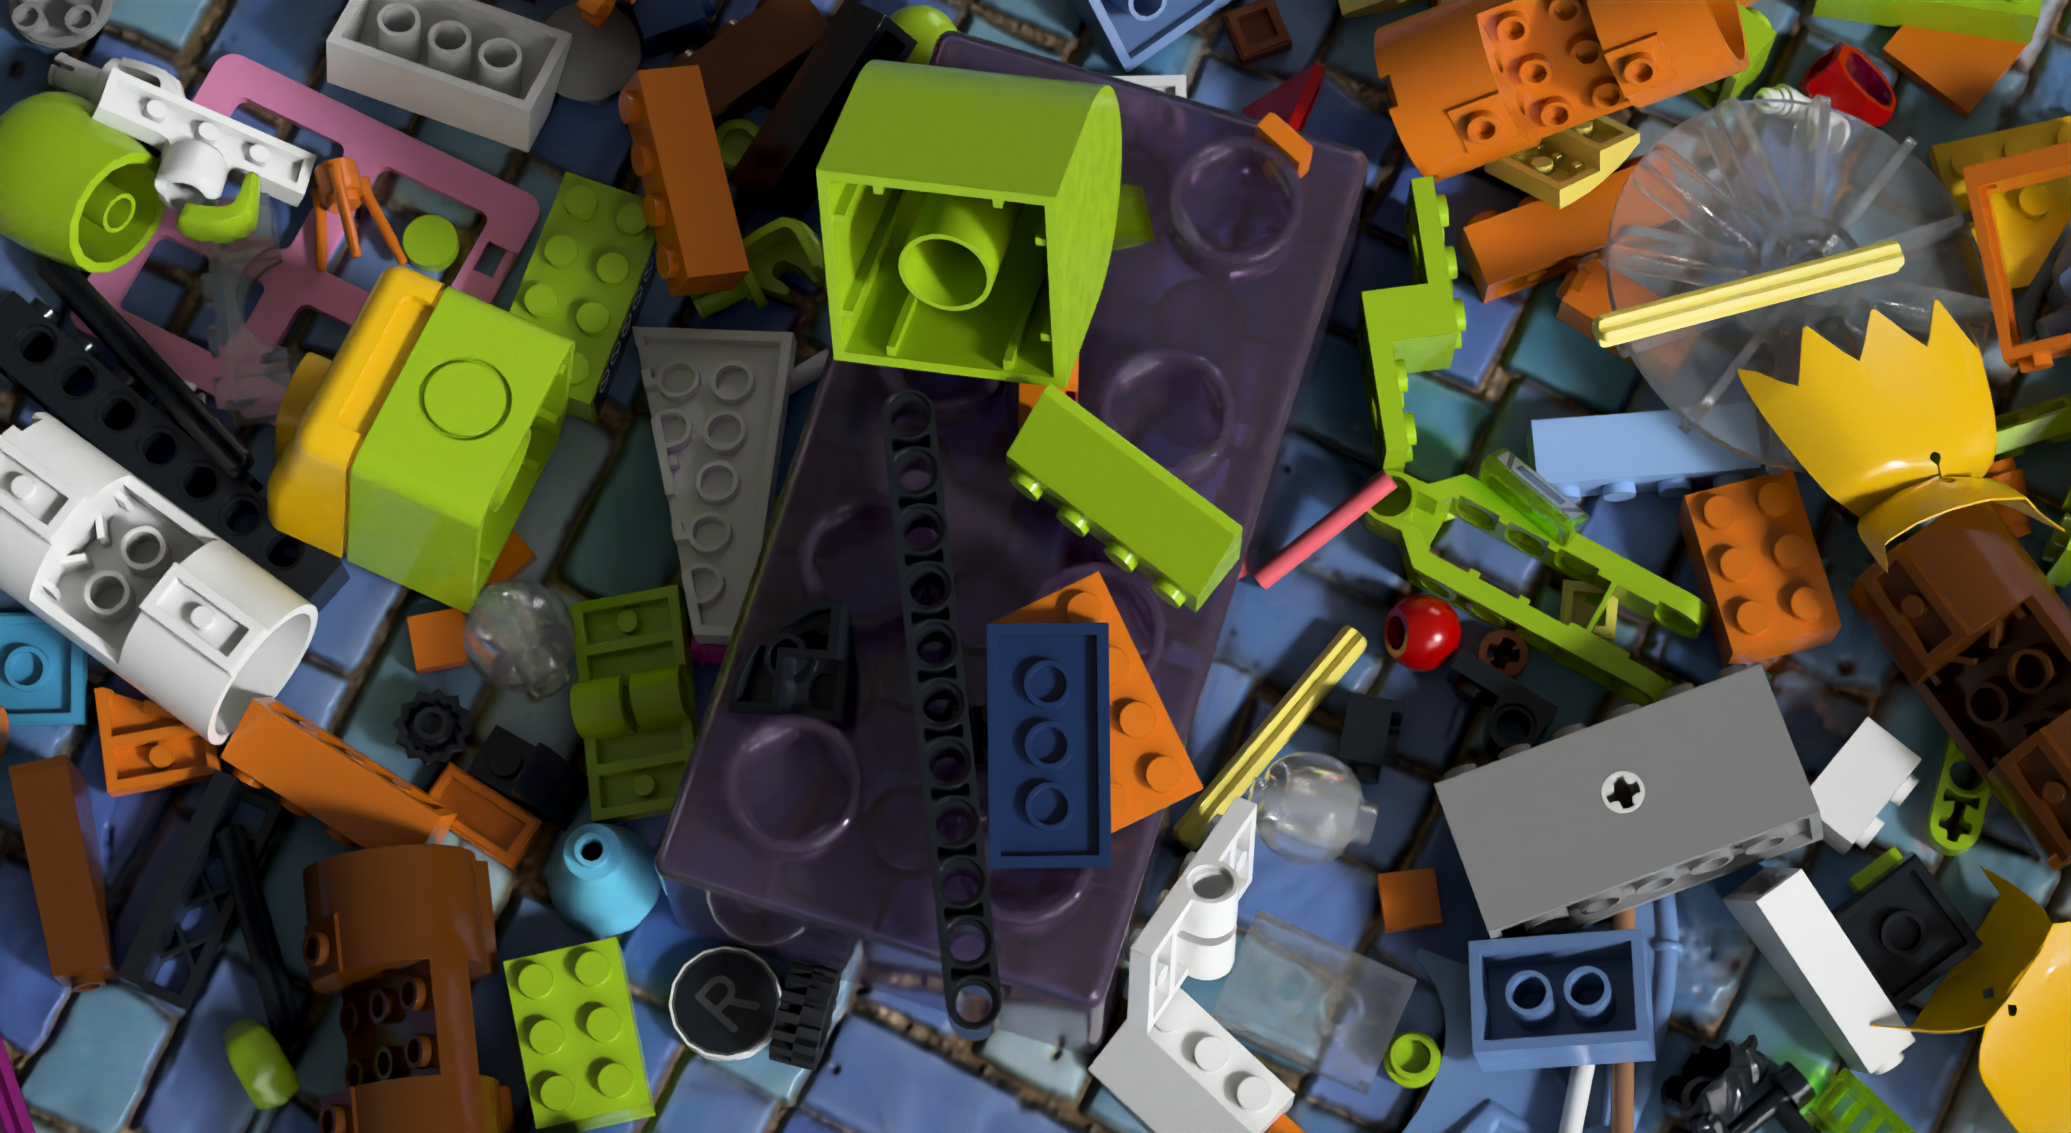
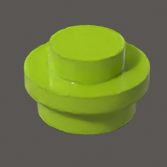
M1415 1030L1403 1031L1395 1035L1388 1042L1383 1054V1065L1388 1077L1397 1085L1409 1089L1421 1088L1429 1084L1437 1075L1441 1065V1054L1435 1041L1427 1034Z

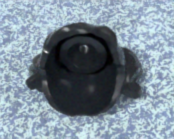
M1755 1034L1749 1035L1741 1044H1737L1730 1039L1724 1044L1702 1042L1700 1050H1694L1683 1065L1682 1075H1673L1663 1082L1661 1087V1103L1665 1113L1687 1125L1693 1133H1731L1726 1125L1740 1116L1752 1093V1088L1759 1086L1768 1073L1769 1061L1764 1054L1756 1050L1758 1040Z

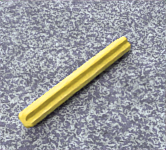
M1346 625L1337 633L1173 826L1172 834L1183 846L1190 850H1195L1205 839V834L1212 818L1216 814L1223 815L1235 797H1241L1365 651L1368 641L1360 632Z

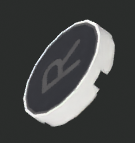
M722 946L702 951L684 964L672 983L669 1009L674 1029L689 1049L709 1060L730 1061L736 1059L737 1061L752 1057L772 1040V1029L776 1022L775 1016L780 1006L782 992L778 977L765 960L747 949Z

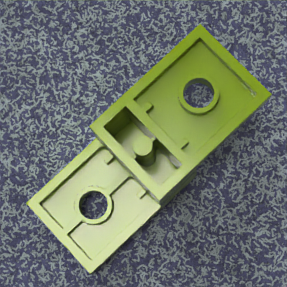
M1433 176L1411 179L1404 211V223L1414 285L1362 291L1360 296L1355 332L1378 473L1382 470L1404 472L1405 463L1413 461L1412 446L1417 444L1415 420L1412 412L1403 413L1404 392H1408L1407 374L1450 368L1454 350L1462 348L1461 331H1466V315L1462 298L1453 299L1452 279H1457L1458 276L1454 246H1444V227L1449 226L1447 199L1445 194L1436 195Z

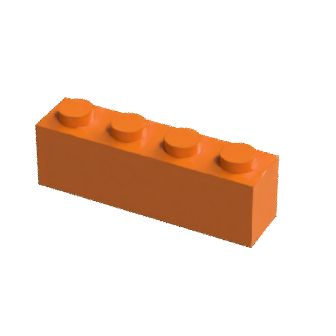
M699 65L637 70L620 91L618 108L622 122L629 126L633 142L631 148L632 167L635 174L641 176L645 191L643 204L645 220L649 227L654 228L658 245L656 265L658 273L662 279H666L670 297L730 291L746 276L750 269Z
M1664 154L1650 159L1649 155H1641L1623 163L1619 167V171L1612 173L1589 193L1562 209H1558L1530 195L1518 203V208L1498 214L1497 210H1489L1472 217L1467 222V226L1462 229L1459 248L1481 300L1485 304L1567 274L1572 268L1576 270L1585 267L1591 257L1600 262L1686 231L1693 211L1668 155Z
M274 697L254 698L251 700L220 758L235 767L233 774L239 780L258 789H262L265 785L282 796L279 803L285 809L304 818H309L310 815L314 816L328 825L326 833L330 837L349 847H356L357 844L365 849L409 844L440 845L458 814L452 808Z

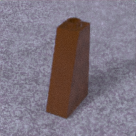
M65 754L8 766L52 975L64 988L71 986L73 992H87L102 988L106 985L105 979L117 977L120 969L88 782Z

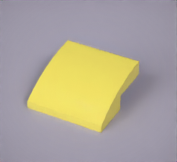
M1602 116L1544 137L1536 147L1486 164L1485 172L1558 209H1562L1589 193L1610 176L1640 143V132L1607 116Z

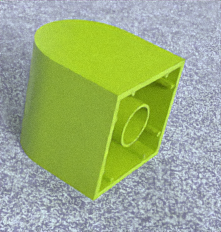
M876 59L869 61L863 67L853 85L816 168L834 360L1048 386L1051 383L1055 387L1066 388L1104 285L1115 235L1121 183L1122 131L1119 104L1114 89L1104 84Z

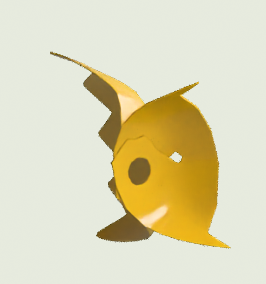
M1933 300L1927 346L1910 336L1879 311L1873 309L1869 313L1864 345L1859 361L1844 353L1808 326L1802 328L1798 386L1776 380L1757 371L1737 369L1746 391L1785 446L1828 495L1859 517L1857 527L1859 536L1879 565L1887 573L1888 564L1885 545L1921 522L1946 512L1978 503L1992 501L2015 509L2046 525L2065 532L2064 528L2047 518L2027 497L2005 483L1983 478L1994 462L1997 446L1995 413L1981 352L1969 321H1966L1970 329L1974 344L1939 300ZM1933 452L1938 453L1940 456L1938 466L1930 459V455Z
M1980 866L2000 893L1997 901L1975 933L1983 945L1948 971L1915 1022L1909 1028L1871 1024V1026L1929 1034H1956L1984 1027L1977 1057L1979 1074L1990 1095L2016 1132L2071 1133V921L2052 923L2045 910L2028 894L1999 875ZM1993 988L1994 997L1984 999L1983 992ZM2008 1005L2016 1006V1014L2014 1016L2009 1015Z

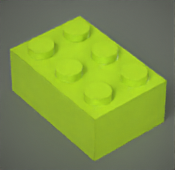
M617 937L503 961L537 1132L579 1133L656 1116L623 951Z

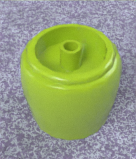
M41 92L13 104L0 116V233L37 255L89 273H107L129 263L147 246L159 227L166 208L154 186L161 161L140 140L93 120L92 116L96 105L72 92Z

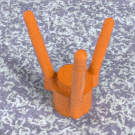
M340 157L317 165L313 172L317 188L310 191L314 206L316 270L323 273L327 269L326 208H328L330 213L340 214L351 257L357 259L361 256L359 238L352 211L361 205L360 199H363L397 263L405 265L407 257L373 194L370 179L366 176L360 177L355 160Z

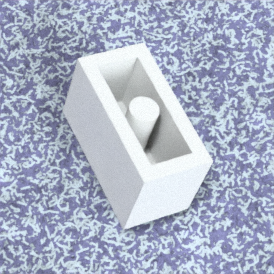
M1869 717L1863 721L1810 786L1820 811L1824 836L1822 840L1843 857L1855 843L1864 850L1885 824L1877 817L1885 805L1891 801L1899 807L1920 781L1912 775V772L1922 759Z

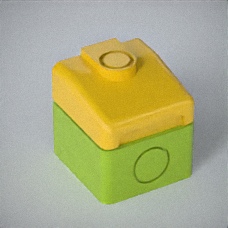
M404 266L387 268L379 275L333 360L331 361L313 352L307 353L287 386L276 418L275 459L278 461L267 483V516L269 522L278 531L342 558L346 552L347 561L470 615L564 432L576 341L451 286L445 289L444 283Z

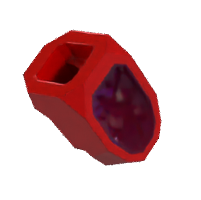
M1842 41L1819 56L1804 72L1798 85L1806 96L1822 105L1830 113L1840 117L1842 120L1849 119L1855 125L1862 127L1883 126L1892 118L1897 102L1892 87L1881 71L1859 49Z

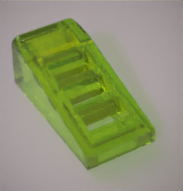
M1845 1067L1803 1115L1823 1133H1852L1847 1128L1864 1109L1872 1117L1859 1133H1874L1881 1124L1890 1131L1889 1133H1916L1865 1083ZM1846 1094L1854 1102L1838 1120L1830 1111Z

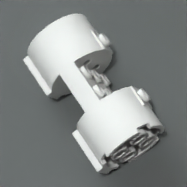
M34 413L31 419L32 425L23 431L12 425L0 435V589L211 744L220 745L229 741L251 700L264 697L275 698L294 673L314 635L318 620L317 608L49 413Z

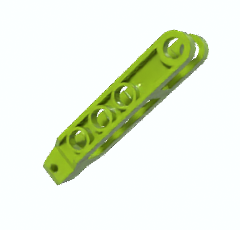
M1386 470L1398 487L1361 515L1360 518L1364 526L1373 534L1398 546L1410 584L1445 600L1449 605L1496 630L1506 629L1514 631L1533 650L1641 707L1660 701L1661 694L1672 687L1673 682L1671 680L1666 682L1658 674L1629 659L1631 653L1592 632L1613 595L1618 599V604L1677 635L1696 639L1700 636L1712 614L1709 606L1700 598L1467 474L1427 484L1403 472ZM1377 474L1371 476L1368 481L1374 478ZM1459 518L1575 581L1588 582L1606 591L1604 597L1587 595L1584 600L1585 603L1598 607L1587 628L1584 629L1573 622H1570L1567 626L1530 606V599L1522 595L1517 599L1479 579L1481 573L1471 568L1469 572H1466L1430 553V545L1442 523Z

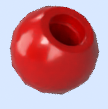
M1425 593L1408 596L1397 602L1387 614L1383 628L1384 643L1389 654L1398 664L1419 672L1434 670L1447 664L1458 651L1462 634L1458 614L1445 600Z

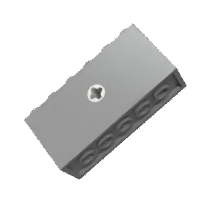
M1746 663L1729 666L1715 675V681L1696 688L1691 683L1675 686L1662 693L1660 696L1661 700L1641 708L1636 703L1618 707L1606 715V721L1587 728L1581 723L1564 727L1552 735V741L1533 748L1527 743L1512 746L1498 755V761L1479 768L1473 763L1458 766L1444 774L1445 780L1434 784L1491 939L1565 934L1620 912L1636 908L1824 839L1818 805L1762 664L1750 668ZM1626 804H1632L1630 808L1623 809L1622 807Z

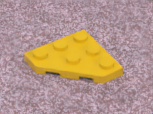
M2071 116L1932 145L1928 154L1973 304L1988 301L1990 296L1962 168L2071 141ZM2071 176L1991 195L2012 295L2027 291L2071 219Z

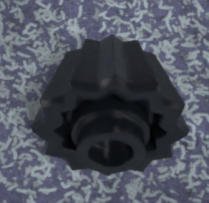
M439 688L430 694L418 691L413 701L401 704L402 715L393 722L399 731L395 743L406 748L408 759L420 758L426 766L438 760L448 763L454 753L465 750L464 740L473 732L467 723L471 711L460 706L458 695L446 696Z

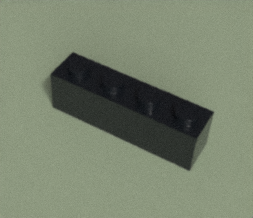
M844 0L727 180L760 206L782 217L802 221L818 197L816 168L859 73L869 61L875 59L905 63L918 42L887 15L856 1Z

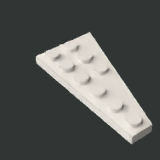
M632 326L642 368L643 385L647 393L652 418L650 420L665 495L668 499L672 518L671 525L674 541L678 549L682 569L681 576L693 635L697 643L753 646L797 347L796 338L793 332Z

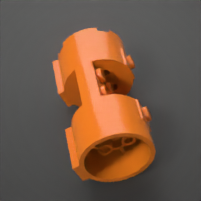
M1451 0L1379 27L1374 36V53L1378 76L1382 80L1390 77L1387 80V87L1393 108L1388 110L1394 126L1418 171L1423 177L1433 176L1435 183L1536 147L1544 137L1632 105L1639 109L1740 73L1747 70L1749 66L1748 45L1736 0Z

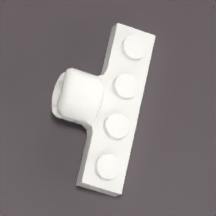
M113 67L104 82L92 116L93 120L148 143L161 151L163 158L154 186L160 200L167 207L179 213L185 202L217 206L226 181L231 180L243 184L244 178L249 171L258 173L260 176L262 193L298 207L305 195L317 157L315 154Z

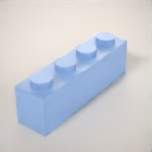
M1753 404L1531 420L1526 434L1529 468L1573 504L1579 502L1581 497L1602 495L1605 501L1619 502L1636 497L1638 492L1658 491L1660 497H1680L1690 494L1692 488H1715L1755 478L1761 469ZM1531 486L1532 500L1547 499ZM1547 499V503H1548L1549 505L1556 506V505H1554L1551 501H1549V500Z

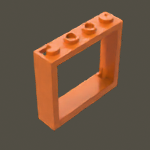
M2071 141L1962 168L2002 357L2010 368L2019 367L2021 373H2032L2051 368L2054 365V358L2071 355V333L2023 344L1991 195L2071 176Z

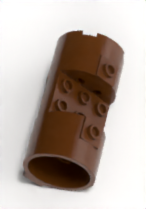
M1987 501L1946 512L1906 541L1898 543L1886 553L1888 573L1876 561L1857 577L1858 581L1847 592L1846 599L2054 873L2071 864V611L2056 593L2051 582Z
M409 844L347 852L319 860L306 867L302 872L307 926L304 927L303 958L308 965L309 983L312 984L315 991L326 995L342 996L343 1006L340 1012V1027L343 1034L346 1035L348 1064L345 1070L347 1088L320 1099L321 1111L318 1120L320 1133H516L511 1086H499L497 1079L479 1075L470 985L499 973L488 861L476 860L474 852L458 846Z

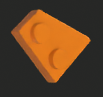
M104 687L94 688L107 793L111 798L210 781L215 769L223 772L219 745H213L155 702L146 699L143 702L116 694L113 690Z

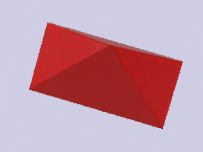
M1315 63L1243 108V114L1253 137H1255L1256 125L1269 112L1275 113L1301 136L1323 88L1325 67ZM1262 156L1270 177L1281 180L1283 173Z

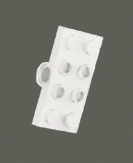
M1236 796L1223 815L1216 814L1212 818L1207 828L1203 845L1197 853L1190 851L1181 865L1178 880L1172 889H1164L1159 894L1152 910L1151 919L1145 928L1141 929L1138 927L1131 934L1124 953V959L1129 962V976L1123 989V998L1128 1000L1127 1026L1148 1034L1187 976L1199 980H1215L1225 976L1232 969L1235 961L1238 901L1252 882L1257 814L1256 803Z

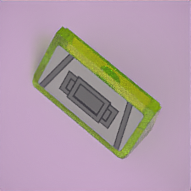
M1501 448L1488 454L1483 460L1478 476L1479 480L1559 546L1566 547L1588 522L1589 516L1586 512L1508 449Z

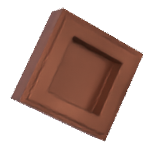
M1257 0L1222 13L1221 21L1241 67L1292 49V40L1275 0Z

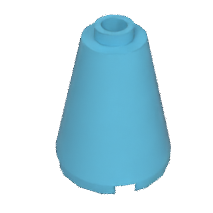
M586 824L575 829L556 850L549 866L548 890L555 909L570 925L588 935L611 937L634 929L642 922L641 920L649 913L652 907L655 906L660 896L662 874L654 850L635 831L616 824Z

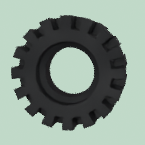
M799 959L794 960L790 968V974L788 973L785 989L782 991L780 1006L775 1016L776 1022L772 1029V1040L769 1046L770 1060L812 1071L816 1070L832 1024V1016L836 1008V998L840 988L841 970Z

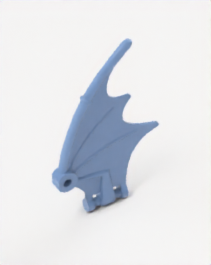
M1676 893L1635 908V929H1643L1650 952L1656 1061L1634 1062V1131L1652 1091L1666 1041L1675 995L1678 954L1683 951L1678 935ZM1612 920L1602 923L1595 922L1565 934L1611 931ZM1425 949L1417 950L1415 958L1435 986L1443 1007L1445 1047L1441 1065L1432 1086L1420 1108L1402 1133H1558L1571 1066L1482 1072L1472 1051L1469 966ZM1611 1064L1595 1065L1582 1133H1610Z

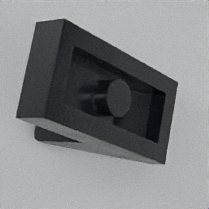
M498 725L494 727L467 771L468 774L505 798L565 832L589 794L588 777L545 744L539 742L537 746H534Z

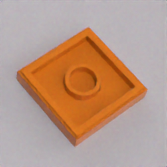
M1902 25L1882 48L1880 56L1967 120L2028 46L2024 43Z

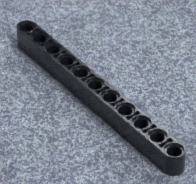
M903 389L894 392L886 399L882 406L881 422L948 1020L955 1033L966 1040L979 1041L989 1038L997 1031L1002 1021V998L935 411L930 399L917 390ZM905 414H915L925 421L919 430L912 433H903L897 430L893 424L896 419ZM912 470H921L931 477L929 484L919 490H909L903 487L899 481L904 474ZM918 527H928L938 535L935 542L923 548L910 545L905 538L910 531ZM925 584H934L944 591L942 599L933 605H921L911 596L919 586ZM933 641L942 642L950 648L951 653L943 662L937 664L927 663L918 656L921 647L926 643ZM939 699L948 700L958 708L955 716L945 722H935L929 719L924 714V711L930 703ZM946 757L954 758L960 761L965 769L957 779L941 781L931 773L933 765L938 760ZM952 816L962 817L969 822L971 830L963 839L950 841L943 838L937 832L940 823ZM959 875L968 876L978 884L976 893L971 898L963 901L954 900L944 892L946 883L951 878ZM974 935L984 943L985 949L977 959L962 961L956 958L950 951L953 942L961 936ZM970 995H981L991 1003L992 1009L983 1020L977 1022L967 1021L957 1012L960 1001Z

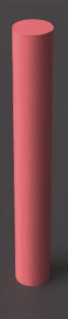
M1382 470L1252 572L1253 576L1267 590L1398 487L1387 471Z

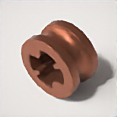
M1499 629L1491 631L1483 638L1476 657L1516 680L1521 676L1526 667L1529 651L1526 642L1519 634L1512 630ZM1500 644L1507 645L1512 648L1510 657L1517 656L1518 661L1517 663L1508 662L1504 669H1498L1493 666L1495 657L1488 658L1487 651L1497 652Z

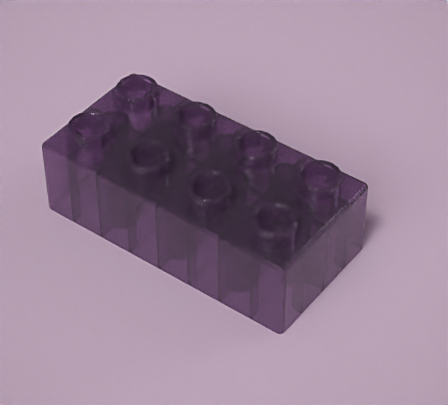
M947 31L939 36L928 65L1104 84L1114 89L1119 104L1122 131V166L1118 214L1106 278L1079 352L1078 404L1243 527L1240 558L1196 613L1185 604H1182L1180 608L1169 605L1152 590L1153 580L1137 568L1129 573L1117 566L1105 555L1103 551L1106 547L1105 544L1089 532L1084 537L1075 534L1056 517V513L1059 511L1056 507L1042 497L1037 501L1030 500L1010 483L1009 478L1012 474L1007 471L1006 454L1018 435L1019 383L834 360L831 345L654 860L655 869L677 925L681 929L792 964L795 959L838 969L841 970V980L947 1012L881 422L883 404L896 391L914 389L925 394L930 399L935 411L968 708L987 705L986 624H990L1099 571L1191 763H1193L1353 256L1368 170L1367 158L1361 150L1295 130L1313 146L1309 171L1300 179L1296 169L1284 154L1272 145L1254 138L1256 125L1261 121L1259 119L959 31ZM905 414L896 419L893 426L903 433H912L919 430L925 421L915 414ZM912 470L904 474L899 483L909 490H919L929 484L931 477L921 470ZM918 527L910 531L905 539L910 545L923 548L935 542L938 535L928 527ZM925 584L919 586L911 597L921 605H933L942 599L944 591L934 584ZM826 600L849 601L856 654L854 724L828 723L820 718L804 714L763 717L727 712L733 682L745 656L754 643L767 646L773 637L787 627L779 625L780 618L802 606ZM933 641L921 647L918 656L927 663L937 664L948 658L951 650L946 644ZM939 699L930 703L924 714L935 722H945L955 716L958 708L948 700ZM946 757L938 760L933 765L931 773L941 781H952L962 775L965 767L960 761ZM976 772L1002 998V1021L998 1029L1078 1054H1096L1101 1050L1105 1042L1129 966V962L1124 959L1125 948L1133 931L1138 927L1141 928L1180 801L1111 833V867L989 869L988 772ZM952 816L940 823L937 832L947 840L957 841L968 835L971 825L962 817ZM959 875L951 878L946 883L944 892L954 900L963 901L971 898L976 893L978 884L968 876ZM964 935L953 942L950 951L956 958L962 961H971L977 959L983 953L985 945L980 938L974 935ZM970 995L960 1001L957 1012L961 1017L977 1022L989 1015L992 1005L981 995Z

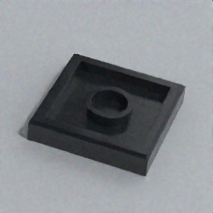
M1912 851L1831 911V914L1895 1010L1983 945L1917 854Z

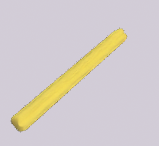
M1888 240L1600 314L1592 322V332L1595 335L1596 343L1600 347L1606 348L1896 273L1904 265L1905 259L1899 243L1894 240Z

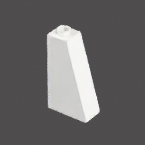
M1766 866L1721 898L1731 914L1852 1071L1868 1074L1874 1072L1875 1075H1881L1893 1069L1905 1058L1902 1051L1916 1041L1910 1031L1871 1026V1024L1907 1027L1802 869Z

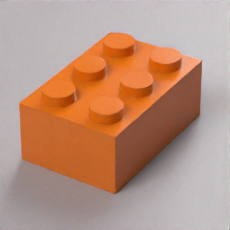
M1793 469L1684 495L1676 516L1702 600L1709 606L1712 612L1708 620L1723 668L1725 669L1740 663L1748 665L1832 643L1842 624Z

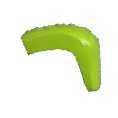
M249 171L244 178L238 196L229 205L216 207L185 202L176 220L177 230L186 238H192L195 241L214 242L216 244H232L237 240L246 239L253 231L257 230L261 195L260 176L258 173Z
M252 1017L236 1021L228 1027L223 1034L224 1050L236 1076L253 1104L260 1110L284 1105L299 1089L300 1081L276 1039L266 1026Z

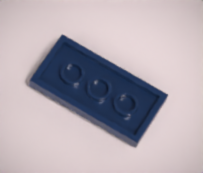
M1109 623L986 624L989 869L1111 867Z

